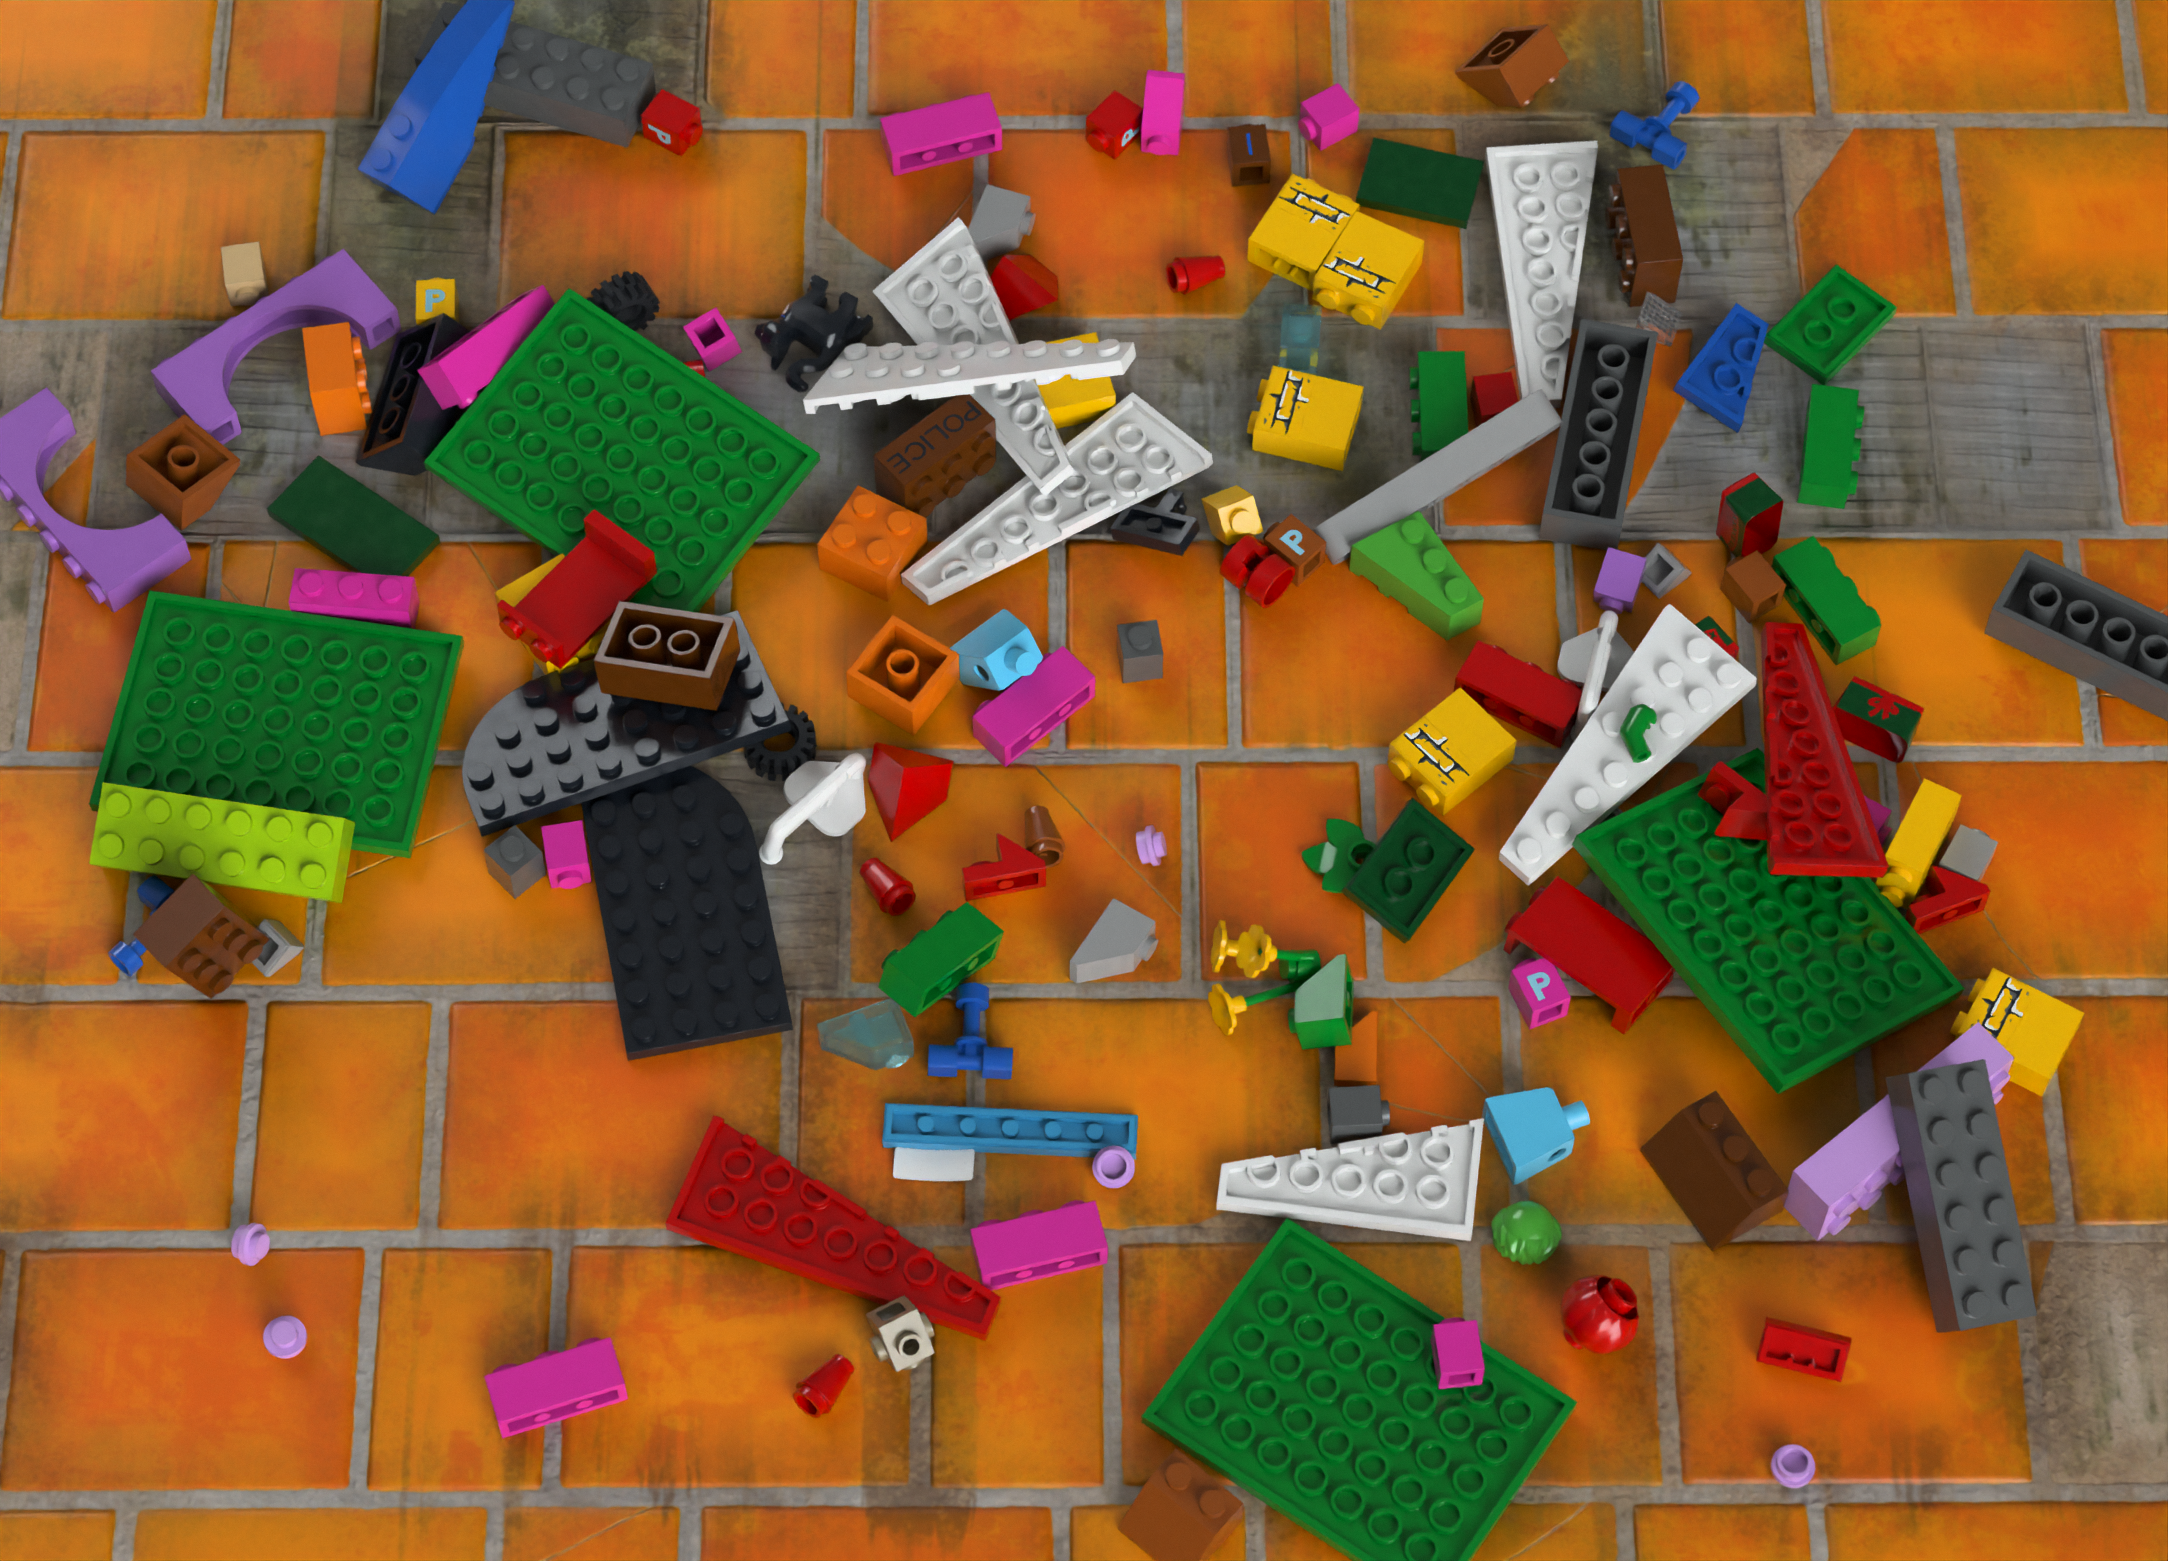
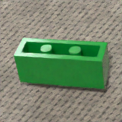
M1418 351L1416 367H1409V390H1416L1417 399H1411L1410 421L1411 423H1418V432H1412L1411 450L1412 456H1419V463L1468 433L1465 351Z
M1812 384L1806 408L1797 503L1844 509L1848 494L1855 495L1858 472L1851 471L1852 461L1858 462L1861 449V439L1855 438V429L1862 428L1864 406L1858 405L1859 390Z
M1812 536L1773 557L1771 567L1786 584L1783 594L1784 598L1835 665L1876 645L1881 628L1879 615L1873 607L1867 606L1858 595L1855 583L1850 577L1842 574L1835 565V559L1827 547H1822L1816 538Z
M968 902L954 912L948 910L939 918L936 925L928 931L920 930L906 947L900 951L894 949L887 955L881 965L883 973L878 988L912 1016L917 1017L995 959L1004 931Z

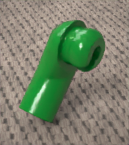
M1638 704L1630 708L1620 727V736L1634 763L1643 762L1652 754L1643 734L1646 729L1651 728L1650 723H1656L1657 715L1654 709L1645 704Z

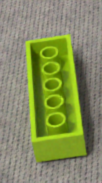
M103 782L89 864L101 868L187 880L194 874L208 884L342 904L355 822L334 816Z

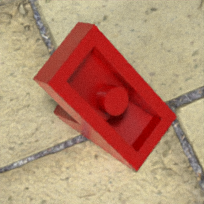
M1719 761L1711 769L1698 793L1699 797L1707 803L1709 802L1724 815L1714 834L1723 837L1767 840V795L1722 761Z
M999 833L996 834L998 862L978 861L970 867L962 868V884L966 901L1046 887L1045 860Z
M1933 865L1930 866L1925 880L1930 894L1920 896L1912 901L1908 907L1905 919L1918 934H1922L1983 911L1991 891L1984 883Z

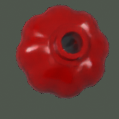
M1592 1275L1576 1280L1563 1294L1561 1300L1562 1324L1565 1327L1563 1334L1567 1342L1574 1348L1582 1349L1584 1347L1592 1353L1607 1354L1621 1350L1635 1338L1639 1324L1637 1297L1632 1288L1619 1278L1612 1279L1606 1275Z

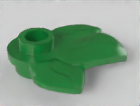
M1327 819L1326 834L1328 842L1304 850L1301 856L1311 871L1324 875L1322 890L1342 893V889L1360 866L1356 861L1362 858L1365 859L1375 844L1365 840L1362 830L1357 825L1345 820Z

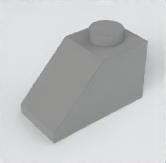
M987 184L968 228L983 262L1017 249L1024 234L1030 235L1035 221V213L1031 212L1030 196Z
M1113 898L1070 960V980L1075 983H1082L1133 972L1142 959L1144 961L1150 959L1157 947L1158 939L1155 938L1156 921Z

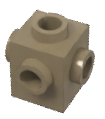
M904 1295L866 1314L874 1337L869 1339V1343L879 1362L886 1360L896 1372L913 1369L922 1364L924 1358L935 1353L929 1339L935 1336L928 1317L924 1312L919 1314L918 1309Z

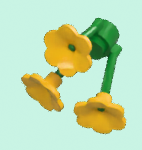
M1219 920L1213 935V947L1211 950L1212 972L1218 973L1226 956L1236 957L1237 966L1244 969L1245 976L1255 978L1260 971L1267 969L1269 962L1280 959V975L1283 979H1288L1290 984L1245 998L1242 995L1231 998L1224 991L1221 984L1212 985V991L1208 993L1213 1020L1218 1027H1221L1224 1035L1232 1034L1233 1028L1237 1026L1235 1014L1246 1011L1247 1006L1295 992L1321 969V960L1318 952L1315 949H1276L1271 943L1270 936L1264 934L1263 927L1256 924L1250 926L1248 932L1241 933L1238 940H1230L1227 936L1226 921Z

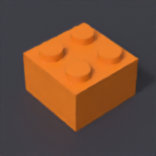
M349 322L302 328L309 391L320 436L366 430L365 414L372 413V404L369 390H367L368 372L365 358H363L360 336H352Z
M858 485L817 544L819 569L888 602L902 582L901 574L915 563L928 543L927 518Z
M892 615L846 672L848 697L914 736L960 679L959 654Z

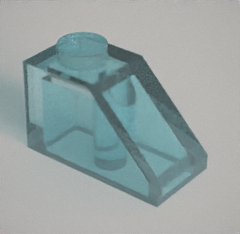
M1283 303L1278 367L1317 374L1322 305Z
M892 998L817 1024L818 1042L822 1050L870 1069L896 1068L906 1063L909 1058L914 1057L913 1037L899 1004Z

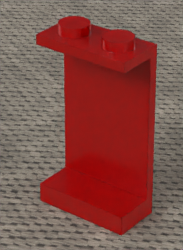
M595 509L583 519L586 537L514 608L504 600L497 604L501 630L512 640L520 639L527 644L531 652L544 663L550 661L559 669L572 659L612 619L619 601L629 602L657 574L655 553Z
M1559 876L1548 887L1541 885L1532 895L1528 909L1523 914L1517 911L1504 929L1508 934L1503 949L1510 955L1522 942L1616 1008L1611 1026L1623 1035L1671 983L1675 973V969L1650 939Z

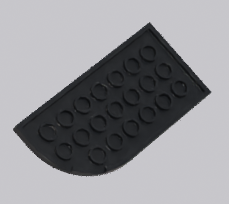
M738 610L721 615L735 619L741 651L717 711L601 693L594 659L566 668L561 674L555 671L528 681L495 704L482 718L471 735L465 750L462 767L464 790L481 837L791 731L789 719Z
M687 766L582 802V811L628 1061L793 1030L755 837L745 812L731 793L706 773L692 766Z

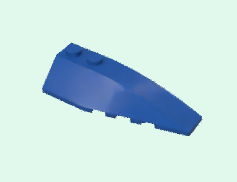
M468 0L456 14L414 72L358 167V170L371 182L434 215L436 214L473 148L476 138L473 134L478 117H482L486 104L483 100L488 83L493 80L496 70L494 66L498 49H501L515 5L514 0Z

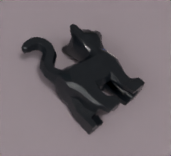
M816 274L809 280L807 294L789 303L779 318L758 324L754 333L760 340L762 349L772 357L771 368L773 370L779 368L794 341L805 345L818 355V358L800 359L792 363L785 373L786 382L793 390L798 392H806L809 388V385L801 379V374L824 371L841 354L845 347L859 343L873 328V317L867 315L865 318L857 316L858 298L847 292L842 293L839 297V306L836 311L831 313L824 309L828 302L825 292L829 281Z

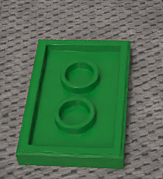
M1836 264L1766 334L1764 344L1820 384L1826 385L1895 315L1897 307Z

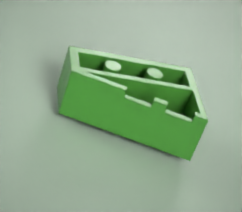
M1420 511L1351 546L1349 570L1358 577L1363 575L1379 587L1378 591L1387 598L1392 596L1408 608L1409 614L1445 640H1449L1480 624L1484 598Z

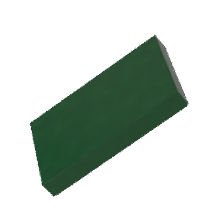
M1373 137L1357 192L1356 203L1367 208L1467 229L1484 161Z
M1411 798L1394 818L1341 892L1400 941L1406 943L1414 935L1475 849L1414 798Z

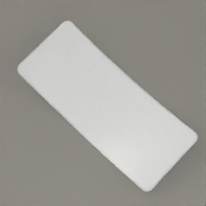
M896 1147L893 1177L920 1181L972 1180L975 1150H927Z

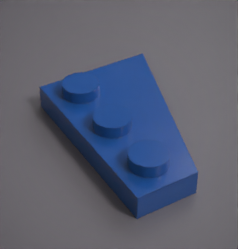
M1736 303L1678 380L1673 391L1738 433L1743 423L1744 412L1752 389V381L1761 355L1768 323Z

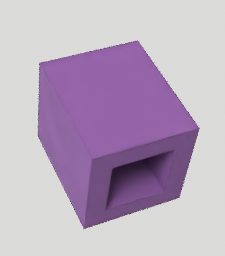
M1608 547L1594 589L1593 601L1600 603L1599 607L1605 611L1621 614L1624 610L1632 613L1646 569V558Z

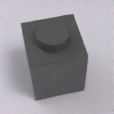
M1157 620L1117 625V653L1123 683L1163 678V649Z
M516 825L483 850L489 874L514 899L546 875L542 851Z
M1379 1085L1329 1088L1327 1114L1330 1144L1382 1136L1383 1126L1390 1125V1110L1388 1100H1381Z

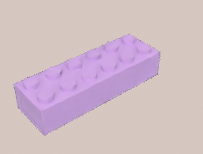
M1978 1022L1918 1071L1985 1059L1994 1105H1996L2004 1095L2001 1092L2002 1087L2011 1078L2008 1072L2014 1057ZM1889 1094L1793 1170L1787 1188L1789 1193L1784 1207L1817 1241L1828 1232L1832 1235L1839 1233L1850 1222L1851 1217L1849 1215L1859 1207L1863 1210L1871 1207L1882 1195L1880 1190L1891 1182L1895 1186L1905 1179Z

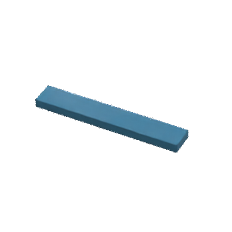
M885 1103L882 1144L883 1148L903 1147L927 1150L974 1149L975 1152L1093 1158L1105 1147L1120 1146L1126 1149L1133 1159L1136 1160L1138 1115Z

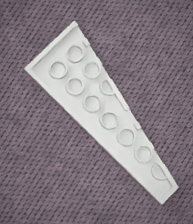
M1597 141L1486 147L1485 153L1519 397L1522 400L1533 392L1542 389L1554 408H1560L1598 151Z
M959 217L873 290L874 294L917 345L925 342H934L937 345H954L964 341L972 342L973 345H989L996 341L1019 344L971 233ZM1035 379L1012 383L1011 389L999 390L998 383L975 386V393L970 395L995 418L996 439L1044 496L1049 494L1075 471Z
M1106 339L1098 343H1082L1080 340H1068L1063 343L1046 344L1042 340H1034L1026 344H1009L1007 341H996L989 345H973L972 342L964 341L954 345H937L934 342H925L917 346H902L900 343H888L883 346L867 347L863 343H855L844 348L805 396L803 403L806 414H815L821 405L839 403L841 410L853 408V403L863 400L876 399L878 405H886L898 401L908 394H911L912 399L926 400L975 393V386L998 383L999 390L1011 389L1012 383L1021 380L1035 379L1037 385H1045L1061 379L1066 374H1070L1071 379L1078 380L1123 375L1136 358L1134 342H1119L1116 339Z
M1132 392L1064 446L1075 471L1049 494L1044 496L1029 477L1025 476L901 574L902 582L930 606L1209 468L1213 464L1212 454Z
M1671 604L1667 605L1501 849L1499 860L1529 886L1573 847L1572 843L1576 835L1601 823L1752 690L1756 685L1757 678ZM1638 704H1645L1654 709L1657 715L1656 723H1650L1651 728L1646 729L1643 734L1652 754L1647 760L1634 763L1620 736V727L1630 708Z

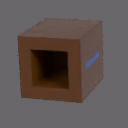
M1242 124L1228 127L1227 155L1232 186L1270 183L1271 158L1266 124Z

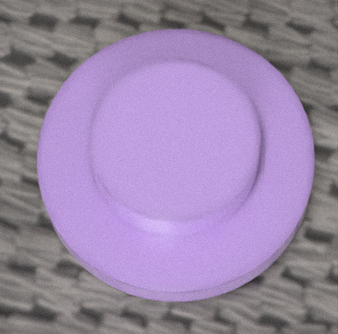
M1149 825L1145 827V831L1136 833V844L1141 863H1151L1152 866L1160 865L1161 857L1167 855V846L1163 832H1156L1155 827Z
M1108 1146L1096 1154L1092 1168L1094 1176L1100 1184L1108 1188H1120L1132 1179L1135 1163L1132 1155L1126 1149L1120 1146Z
M250 1223L249 1225H241L235 1231L232 1238L231 1251L233 1256L238 1258L242 1264L253 1266L266 1256L270 1246V1239L265 1226L259 1223Z
M280 1316L273 1319L266 1326L263 1333V1342L271 1355L278 1358H292L305 1347L307 1331L299 1319L293 1316Z
M1789 1444L1782 1446L1774 1453L1771 1460V1472L1774 1478L1783 1486L1799 1488L1809 1483L1815 1472V1461L1811 1453L1804 1447Z

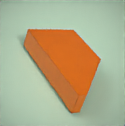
M1371 1011L1352 1027V1045L1335 1046L1334 1086L1376 1085L1378 1011Z

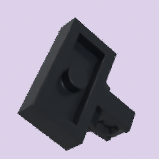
M1169 489L1157 507L1134 504L1122 510L1110 527L1113 540L1182 556L1199 532L1200 527L1197 518L1184 515L1187 510L1183 498L1184 493Z

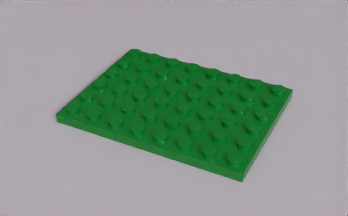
M568 288L424 461V465L427 470L556 557L562 553L565 556L568 555L586 537L583 519L593 509L597 510L655 553L657 574L629 603L698 613L820 461V455L764 416Z
M149 591L89 805L91 810L98 812L102 784L104 782L334 816L355 822L351 850L411 858L464 647L463 636Z
M1759 748L1725 763L1766 794L1765 755ZM1710 771L1576 835L1572 843L1576 851L1777 1094L1958 999L1965 989L1889 899L1880 894L1881 890L1870 877L1770 874L1768 870L1767 840L1715 835L1714 832L1724 815L1709 802L1707 803L1698 796Z
M1286 1218L1143 1413L1141 1423L1352 1561H1471L1576 1409L1577 1401L1481 1340L1485 1367L1482 1384L1438 1389L1431 1347V1335L1433 1325L1439 1324L1446 1318Z

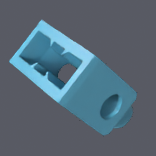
M1004 608L950 647L951 650L959 654L960 681L962 684L997 691L1005 689L1021 676L1031 675L1035 671L1037 664L1043 659L1028 627Z
M1549 1087L1489 1097L1485 1099L1482 1113L1484 1123L1513 1185L1521 1183L1568 1157L1572 1153L1575 1140L1572 1130L1590 1124L1589 1114L1583 1101L1580 1100L1561 1107L1554 1090Z

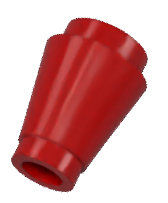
M1219 255L1176 257L1173 262L1166 265L1165 270L1167 283L1173 293L1181 292L1183 295L1223 278L1226 272L1224 261Z
M878 858L867 860L860 868L859 873L882 912L889 913L892 916H899L910 909L915 902L916 894L913 891V884L881 862Z
M835 1354L831 1359L796 1384L797 1390L793 1394V1399L797 1406L807 1415L814 1418H819L823 1413H829L854 1372L852 1363L844 1356Z

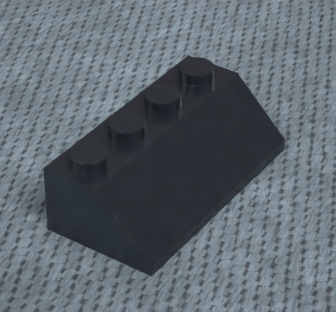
M443 313L397 334L355 463L362 467L413 476L428 471L425 468L424 461L455 425L456 418L454 415L458 405L442 410L417 370L469 333L470 330Z

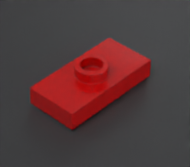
M1766 1317L1756 1361L1841 1382L1852 1338Z

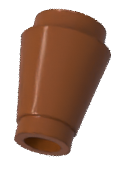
M1044 806L1029 808L1024 815L1025 849L1045 860L1046 868L1053 867L1063 859L1065 844L1048 809Z

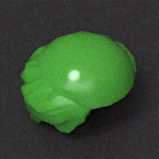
M1518 1201L1508 1206V1208H1503L1494 1216L1491 1222L1493 1244L1497 1251L1501 1253L1502 1257H1509L1512 1262L1518 1261L1522 1265L1527 1263L1531 1265L1533 1262L1540 1264L1542 1261L1547 1260L1556 1250L1562 1237L1561 1227L1557 1219L1543 1205L1534 1201Z

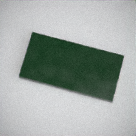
M319 455L267 508L268 515L355 573L408 577L440 543L438 534Z

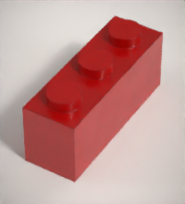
M1480 640L1477 641L1456 675L1454 692L1461 687L1488 714L1558 748L1562 747L1572 727L1575 725L1582 690L1572 681L1560 680L1544 672L1538 665L1532 662H1523L1508 655L1503 648L1497 645H1488Z

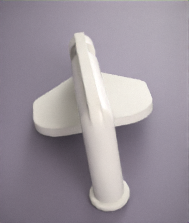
M1605 611L1600 617L1597 628L1564 642L1557 664L1559 676L1562 679L1572 681L1578 686H1583L1576 722L1570 734L1573 741L1576 740L1598 707L1601 691H1609L1634 654L1631 647L1616 631L1618 616L1613 611Z
M853 753L841 762L807 761L786 779L783 793L785 799L792 806L769 827L764 843L759 849L760 859L764 863L773 865L782 859V845L785 838L805 820L810 821L826 835L841 836L846 834L864 817L866 811L863 772L866 766L865 757L859 753Z

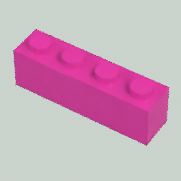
M544 285L520 294L417 370L442 410L458 405L460 409L471 405L479 396L478 391L484 386L485 388L552 309L555 303Z

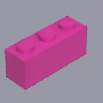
M989 92L979 95H967L962 99L941 104L934 103L925 108L904 113L897 112L888 117L880 118L881 142L893 176L1002 150V126Z
M295 568L288 603L290 610L294 612L415 629L420 600L414 577Z
M1061 646L1052 654L1046 653L1031 675L1018 678L994 700H986L976 709L972 716L973 736L1004 767H1007L1095 697V676L1064 646Z
M1075 1200L1065 1203L1060 1209L1047 1212L1031 1210L1021 1214L1017 1219L1004 1222L998 1219L988 1220L979 1224L977 1228L970 1229L971 1248L980 1283L989 1290L1108 1263V1245L1096 1201L1085 1203L1081 1200Z
M611 1337L602 1340L600 1338H589L580 1342L576 1348L560 1353L559 1351H547L538 1355L534 1361L521 1365L505 1364L496 1368L492 1374L484 1376L502 1438L628 1400L625 1382Z

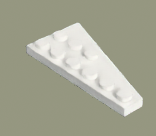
M1484 1118L1470 1120L1467 1125L1447 1128V1125L1431 1127V1131L1406 1135L1401 1132L1339 1143L1338 1147L1316 1151V1147L1300 1150V1154L1278 1158L1270 1155L1224 1163L1221 1166L1216 1210L1471 1241Z

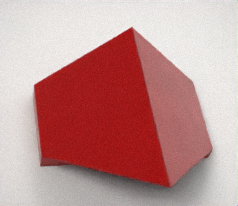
M1003 255L990 277L1009 322L1018 316L1058 301V276L1032 255Z
M879 742L874 744L868 783L890 842L947 800L954 765L953 760Z

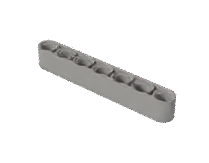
M1537 390L1318 525L1313 532L1326 541L1325 553L1332 564L1336 565L1351 556V546L1417 511H1420V513L1424 512L1561 426L1563 421L1543 390Z

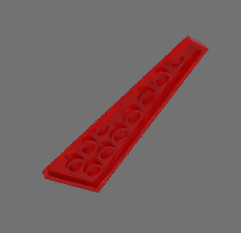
M1766 622L1761 632L1769 873L1776 875L1883 878L1889 866L1804 625L1800 623Z
M713 1115L666 1220V1229L881 1305H885L904 1295L918 1309L919 1314L922 1312L926 1314L930 1322L984 1341L988 1337L1001 1305V1297L965 1273L961 1271L959 1273L936 1259L934 1254L926 1248L917 1247L900 1236L898 1230L890 1225L886 1227L869 1216L866 1210L817 1178L813 1180L791 1166L789 1160L781 1155L777 1157L757 1144L756 1139L748 1134L743 1135L724 1123L722 1117Z

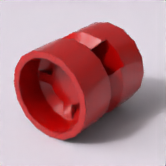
M1252 534L1241 538L1227 553L1220 567V575L1238 589L1245 587V594L1262 608H1268L1288 589L1294 578L1295 568L1278 554L1270 555V549Z

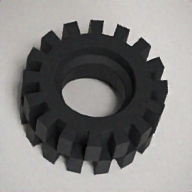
M629 271L623 272L621 278L618 274L611 276V282L607 283L604 280L600 283L602 288H594L591 292L593 297H587L588 301L635 332L639 328L642 330L648 327L646 322L653 321L656 317L654 313L659 312L660 308L658 305L660 303L659 299L644 277L640 276L638 272H633L632 275Z
M790 705L789 710L785 711L791 731L786 733H789L795 739V744L791 749L785 752L769 751L764 746L765 740L743 747L748 766L751 770L756 768V774L761 778L766 772L770 781H776L777 774L782 775V781H786L789 773L794 772L805 762L811 761V758L815 759L817 744L814 724L812 720L808 721V714L802 711L798 715L797 706Z

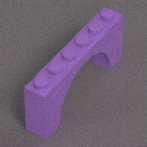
M342 249L333 256L325 257L317 266L303 275L292 278L284 287L273 294L260 298L254 306L243 313L227 319L222 326L205 337L197 338L189 347L175 356L164 359L156 368L151 370L157 393L179 418L184 414L224 445L242 433L236 410L229 402V387L236 367L253 347L268 337L289 329L349 322L352 336H360L361 343L371 350L401 331L397 308L349 254Z
M46 387L0 418V496L6 502L11 499L18 506L16 511L28 527L35 525L40 530L39 537L44 545L52 553L58 550L64 557L62 559L64 566L75 579L79 576L87 583L85 585L86 590L97 604L104 602L115 613L192 559L185 538L162 513L145 523L133 527L100 530L72 523L49 506L43 496V485L47 468L56 452L68 439L76 434L69 411Z

